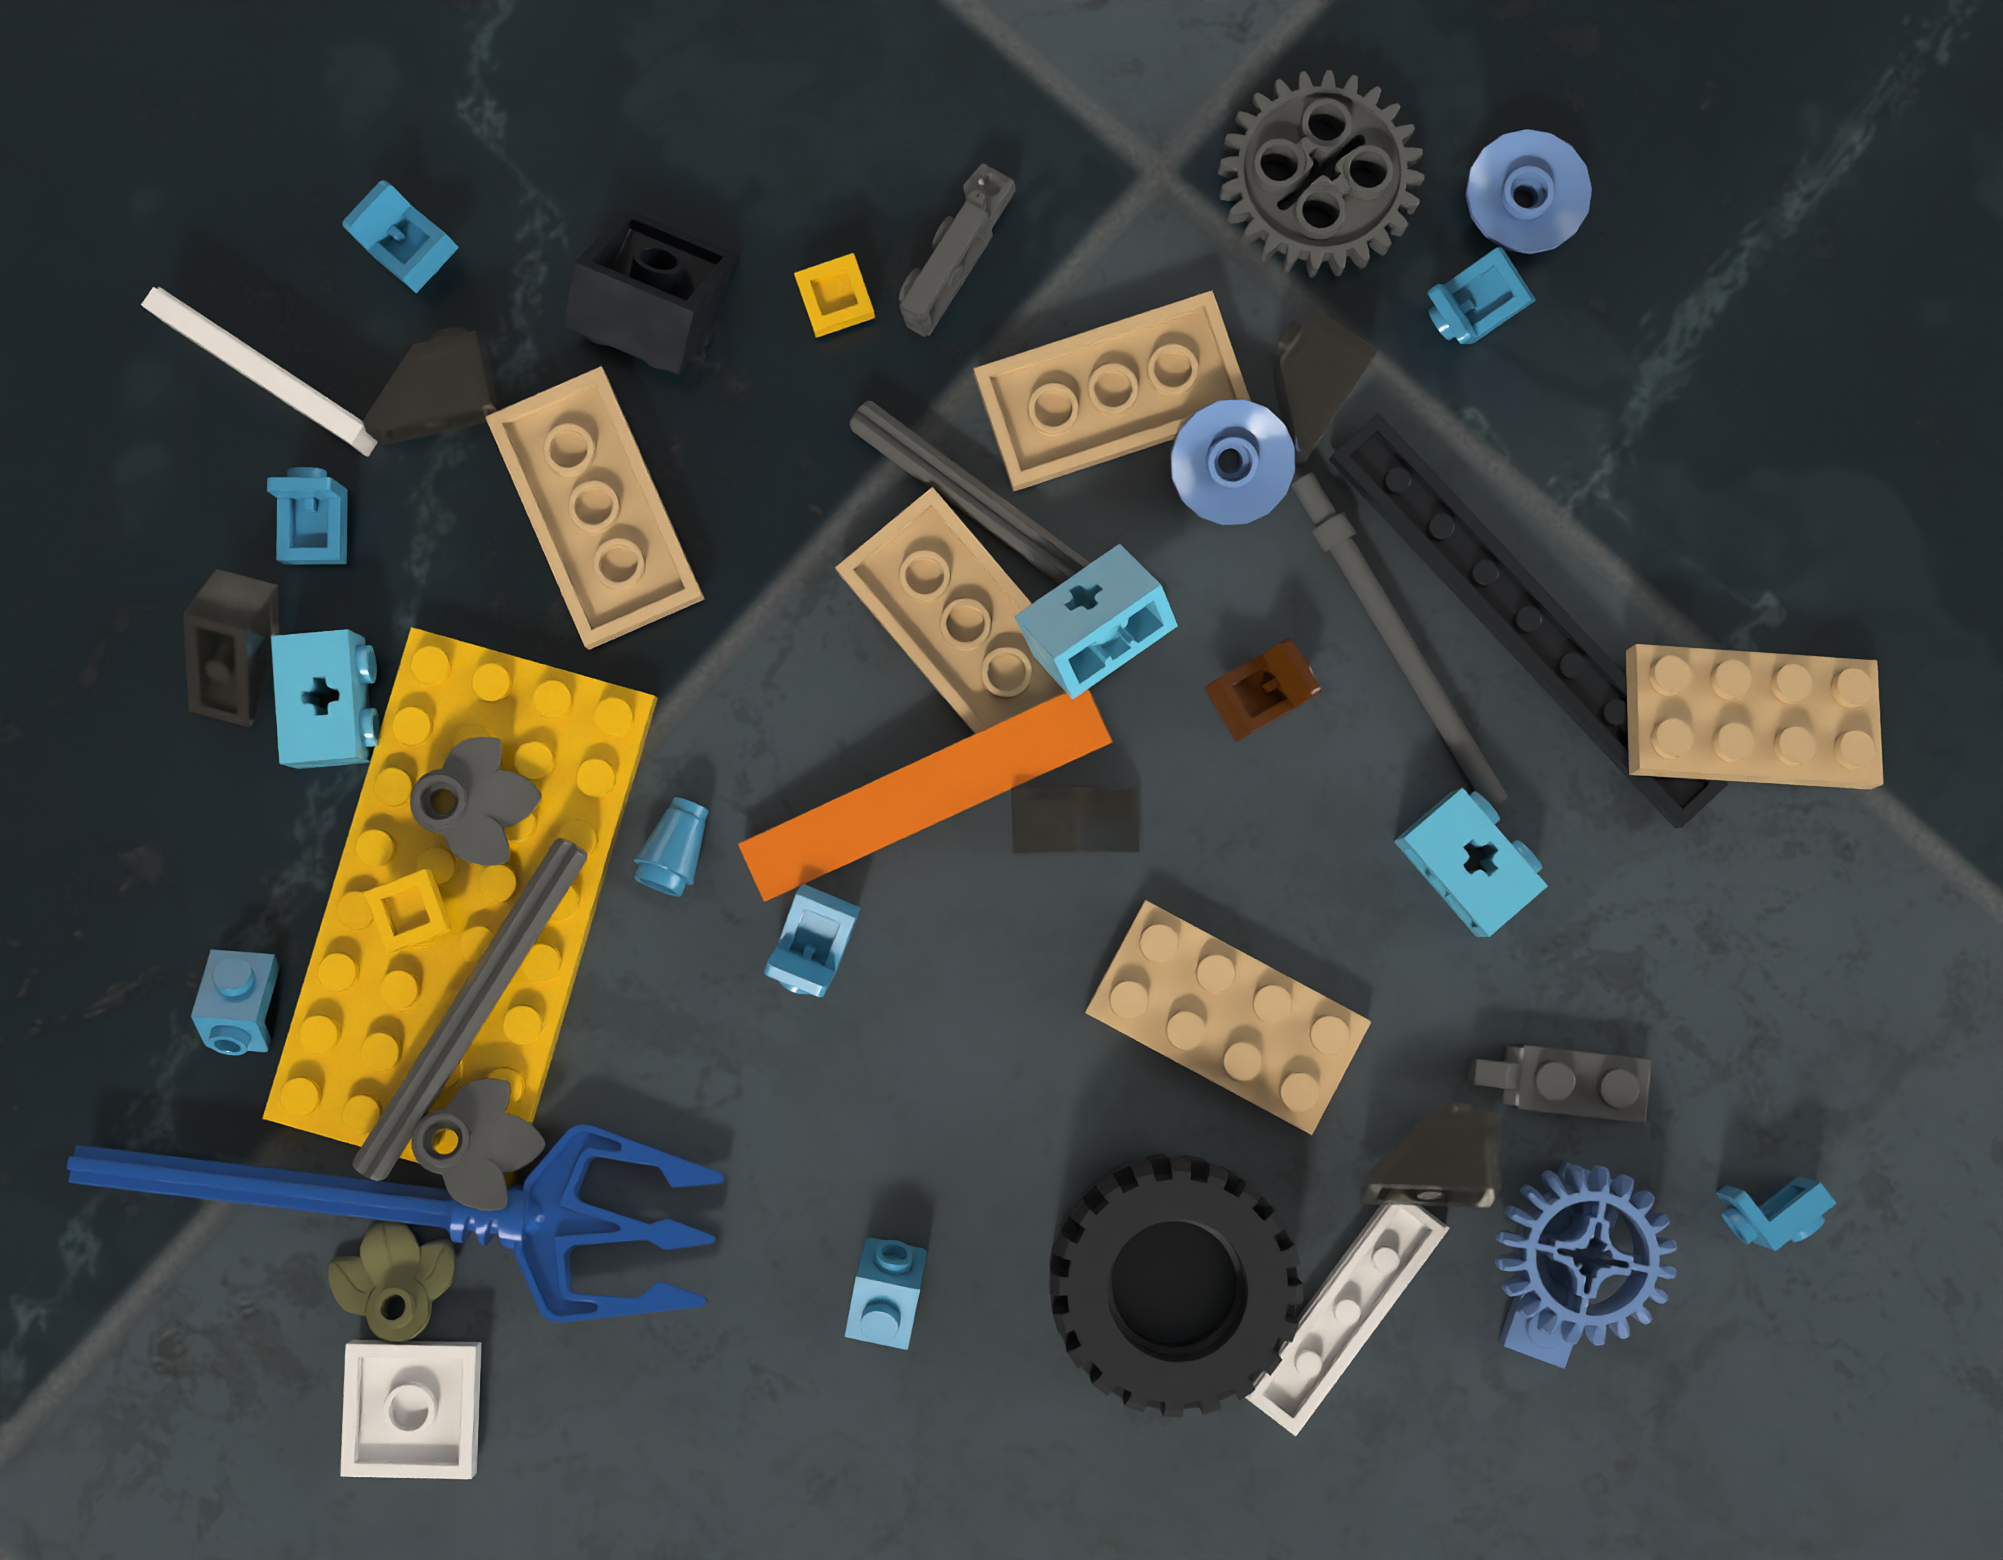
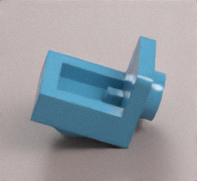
M386 180L380 181L342 223L343 227L377 261L415 293L438 272L441 266L459 248L445 232L411 206Z
M1500 247L1492 250L1446 284H1437L1427 291L1435 304L1428 309L1433 323L1448 341L1456 337L1460 344L1475 343L1536 301L1505 251Z
M312 467L289 468L287 470V477L267 478V492L277 497L276 561L284 565L347 564L348 489L334 479L327 477L326 470Z
M802 883L794 897L777 947L766 964L764 974L778 980L784 988L794 993L823 997L838 971L861 907Z
M211 949L191 1014V1018L205 1046L226 1055H242L246 1051L267 1052L269 1050L271 1037L264 1022L280 969L275 954Z
M1800 1176L1796 1177L1759 1207L1742 1189L1726 1185L1717 1192L1718 1197L1728 1208L1721 1213V1216L1732 1232L1746 1245L1753 1241L1755 1244L1773 1251H1777L1789 1240L1798 1242L1815 1233L1825 1222L1822 1214L1836 1204V1201L1821 1182Z
M872 1237L865 1239L855 1278L845 1337L908 1350L928 1255L926 1249L910 1246L897 1240H881Z

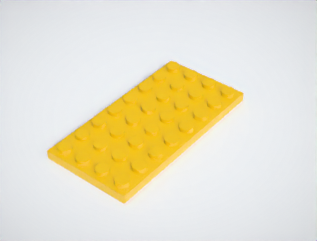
M411 627L377 738L379 739V746H375L262 1119L361 1147L556 839L564 838L581 847L588 854L587 860L428 1111L430 1113L437 1109L448 1108L460 1088L470 1082L479 1079H499L508 1081L510 1084L509 1105L505 1113L518 1116L531 1125L533 1124L658 700L656 696ZM494 737L500 739L502 762L499 769L511 771L527 778L542 793L540 804L529 817L512 827L504 828L510 846V860L505 864L485 866L470 863L457 857L450 849L444 834L431 832L423 828L416 821L411 811L410 797L416 782L426 773L442 769L452 748L469 738ZM450 790L441 791L435 798V807L441 814L450 812L455 806V796ZM431 869L453 930L397 952L386 953L364 892L417 871ZM453 1130L442 1131L435 1140V1147L440 1154L451 1153L458 1144L457 1134ZM411 1138L399 1158L418 1163L412 1151ZM519 1169L514 1172L504 1173L507 1189L516 1182Z

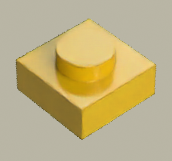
M854 253L794 273L816 338L875 318L874 310Z
M431 869L417 871L364 892L386 953L397 952L453 930Z

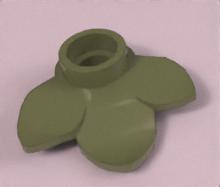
M375 1220L365 1233L360 1246V1257L340 1256L331 1259L328 1269L329 1285L335 1300L342 1309L356 1315L366 1316L367 1323L376 1336L395 1343L409 1341L419 1335L428 1324L432 1311V1302L451 1286L456 1272L454 1244L451 1239L444 1238L430 1241L420 1246L416 1235L407 1223ZM402 1297L405 1301V1311L398 1319L391 1320L388 1315V1306L393 1299Z

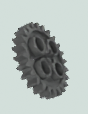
M1327 70L1321 85L1313 87L1310 77L1306 71L1300 72L1295 91H1291L1286 83L1278 79L1275 81L1272 90L1273 102L1257 92L1253 96L1251 103L1254 115L1239 111L1234 126L1240 134L1226 135L1223 149L1232 157L1221 159L1218 174L1233 180L1222 185L1219 196L1220 200L1238 201L1230 209L1227 220L1229 224L1243 221L1248 222L1249 225L1243 234L1241 242L1246 245L1261 238L1265 242L1260 258L1262 261L1265 262L1277 251L1285 254L1283 262L1284 272L1289 273L1298 259L1306 260L1307 272L1311 278L1315 277L1322 261H1328L1335 276H1341L1345 268L1346 257L1348 256L1360 269L1366 267L1370 259L1368 246L1381 255L1386 254L1392 244L1387 233L1401 237L1409 224L1401 214H1413L1420 200L1409 192L1420 188L1424 181V174L1408 168L1418 164L1423 151L1421 148L1404 147V144L1411 138L1415 127L1413 124L1394 126L1393 121L1401 107L1398 103L1392 104L1383 110L1376 106L1381 92L1380 87L1376 86L1364 97L1357 94L1358 76L1352 75L1345 87L1341 89L1335 87L1332 70ZM1320 121L1329 123L1335 128L1338 138L1330 141L1320 140L1311 133L1309 125ZM1359 138L1363 141V146L1352 150L1337 162L1330 179L1325 175L1320 176L1301 194L1297 202L1287 210H1280L1277 204L1288 199L1304 187L1311 169L1316 173L1322 172L1353 139ZM1268 161L1282 162L1288 167L1292 177L1284 181L1272 180L1264 174L1261 165ZM1360 167L1370 169L1377 176L1379 185L1371 188L1359 186L1352 179L1350 171ZM1309 207L1322 208L1329 213L1333 224L1327 228L1313 227L1306 222L1302 211Z

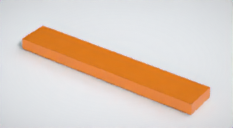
M1089 688L1074 699L1065 692L739 843L738 846L763 901L766 902L801 886L802 883H808L1113 743V740Z

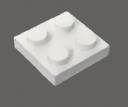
M351 1340L346 1343L340 1477L472 1479L477 1474L481 1342L405 1341L395 1343L386 1340Z

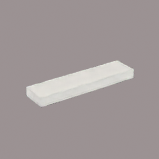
M153 287L141 305L161 321L368 457L379 442L378 433L362 420L162 288L158 287L156 289Z
M1394 1186L1296 1318L1299 1325L1293 1342L1284 1341L1278 1352L1282 1362L1271 1376L1263 1371L1252 1382L1256 1390L1245 1398L1293 1435L1297 1436L1447 1233L1449 1227Z

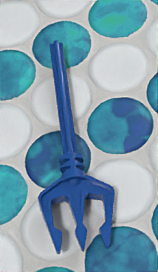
M584 1124L570 1128L526 1178L524 1184H512L507 1190V1207L496 1211H484L464 1206L450 1196L447 1188L382 1180L374 1181L365 1178L87 1145H76L74 1156H69L67 1162V1170H71L68 1182L71 1184L442 1227L450 1233L451 1240L456 1243L466 1242L473 1231H476L479 1243L482 1246H486L491 1242L495 1234H499L502 1246L507 1249H514L513 1253L541 1315L549 1321L559 1323L703 1307L708 1301L703 1295L662 1281H657L640 1298L580 1294L573 1290L569 1255L577 1246L649 1240L663 1250H672L716 1242V1238L713 1235L669 1218L648 1224L584 1203L580 1197L579 1190L594 1159L604 1158L659 1167L673 1188L721 1184L725 1179L721 1173L592 1125Z

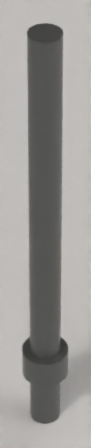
M1313 472L1300 478L1291 487L1316 526L1311 532L1324 553L1331 551L1473 789L1482 795L1492 807L1508 798V795L1352 537L1357 533L1344 512L1337 514Z

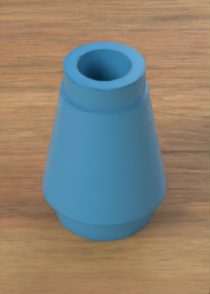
M674 797L670 807L667 808L635 857L634 862L638 864L633 878L662 893L681 897L686 884L693 885L706 825L705 820L709 811L694 802Z

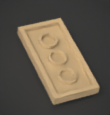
M1213 290L973 369L974 377L1013 492L1175 439L1178 430L1196 410L1217 400L1245 399L1251 401Z
M602 366L485 417L583 644L587 649L590 650L705 599Z
M933 487L835 567L837 573L974 734L1065 693L1064 689L1034 658L1014 617L1032 603Z
M1635 644L1626 650L1629 775L1873 789L1883 785L1877 660Z
M1147 900L1143 901L1085 1010V1013L1311 1135L1315 1131L1372 1022Z

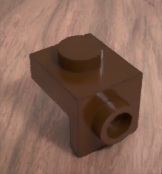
M1290 638L1279 642L1262 655L1215 679L1204 687L1236 742L1288 714L1321 692L1309 662L1300 654Z

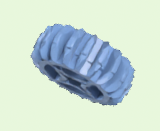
M1569 1164L1565 1171V1186H1563L1560 1178L1550 1170L1543 1172L1541 1178L1546 1191L1545 1194L1541 1195L1536 1189L1526 1184L1520 1188V1193L1530 1204L1528 1209L1524 1212L1515 1206L1507 1205L1504 1210V1214L1509 1219L1518 1222L1516 1232L1505 1229L1496 1232L1497 1241L1513 1247V1253L1502 1254L1495 1258L1496 1267L1509 1272L1517 1271V1274L1508 1278L1502 1284L1504 1293L1508 1296L1525 1294L1519 1301L1516 1311L1525 1319L1533 1317L1540 1312L1537 1328L1546 1335H1551L1561 1325L1562 1339L1569 1344H1577L1585 1327L1589 1341L1596 1346L1603 1345L1606 1339V1324L1609 1325L1610 1329L1619 1338L1625 1339L1629 1337L1630 1327L1626 1317L1631 1315L1644 1325L1650 1323L1652 1316L1643 1306L1646 1299L1650 1298L1661 1304L1668 1301V1295L1663 1290L1655 1287L1657 1277L1673 1279L1677 1275L1674 1267L1660 1262V1255L1671 1254L1677 1250L1676 1242L1669 1238L1655 1236V1234L1665 1229L1670 1223L1668 1216L1661 1212L1646 1215L1652 1207L1655 1197L1645 1190L1631 1196L1634 1179L1624 1174H1620L1610 1184L1609 1169L1606 1167L1595 1165L1586 1181L1582 1167L1576 1164ZM1584 1202L1582 1211H1575L1573 1222L1566 1231L1560 1234L1542 1233L1549 1220L1560 1210L1572 1204ZM1606 1204L1614 1208L1628 1226L1633 1242V1254L1623 1252L1612 1246L1609 1239L1610 1222L1604 1219ZM1589 1244L1596 1248L1598 1252L1612 1258V1260L1596 1257L1595 1260H1584L1583 1264L1574 1260L1572 1256L1558 1250V1248L1575 1251V1248H1587ZM1536 1254L1547 1256L1560 1263L1563 1270L1562 1286L1567 1289L1565 1304L1557 1302L1545 1289L1538 1273ZM1612 1275H1627L1625 1282L1613 1295L1599 1303L1588 1305L1589 1299H1596L1600 1283L1605 1278Z

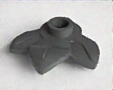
M494 737L469 738L452 748L442 769L430 771L416 782L410 797L412 814L423 828L431 832L444 834L450 849L457 857L470 863L485 866H496L509 862L510 846L504 828L512 827L529 817L542 800V793L527 778L511 771L499 769L502 762V745L500 739ZM450 790L455 796V806L450 812L441 814L435 807V798L441 791Z
M479 1079L460 1088L448 1108L437 1109L426 1114L417 1123L413 1131L412 1151L418 1163L430 1172L441 1174L450 1196L464 1206L484 1211L505 1209L508 1203V1191L504 1173L514 1172L528 1165L546 1146L545 1139L534 1126L518 1116L505 1113L510 1099V1084L508 1081ZM453 1130L458 1137L457 1147L451 1153L440 1154L435 1147L437 1136L442 1131Z

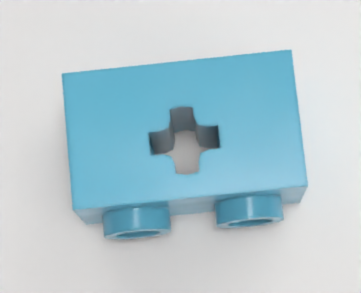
M1121 544L1112 548L1014 616L1034 658L1072 699L1178 626L1162 585Z
M349 629L271 636L279 764L303 769L370 763L373 755V746H379V739L377 738L381 724L377 710L370 708L368 683L376 681L377 664L374 650L371 645H366L365 637ZM331 689L339 691V701L330 702L328 710L320 707V698L330 696Z
M1463 788L1448 793L1397 837L1394 842L1476 937H1490L1548 885L1537 874L1542 869V865L1532 851L1519 840H1515L1511 844L1495 826L1500 817L1492 805L1478 792L1474 791L1468 795ZM1463 847L1468 849L1482 847L1485 854L1479 862L1485 871L1481 869L1466 871L1463 864L1467 862L1469 855Z

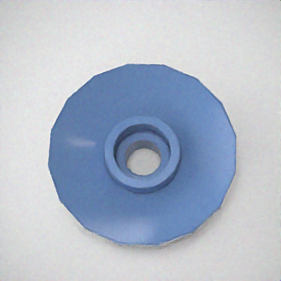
M1525 129L1503 134L1483 148L1469 170L1465 195L1471 218L1487 239L1508 251L1534 254L1555 249L1577 232L1589 213L1592 186L1586 164L1570 144L1552 133ZM1523 190L1530 193L1534 201L1533 206L1528 208L1519 206L1514 201V192Z
M1245 399L1217 400L1196 410L1178 430L1170 452L1171 479L1180 499L1199 517L1221 525L1248 524L1269 514L1286 496L1295 473V446L1285 424L1267 407ZM1226 449H1235L1239 454L1237 467L1232 471H1222L1218 464L1220 454Z

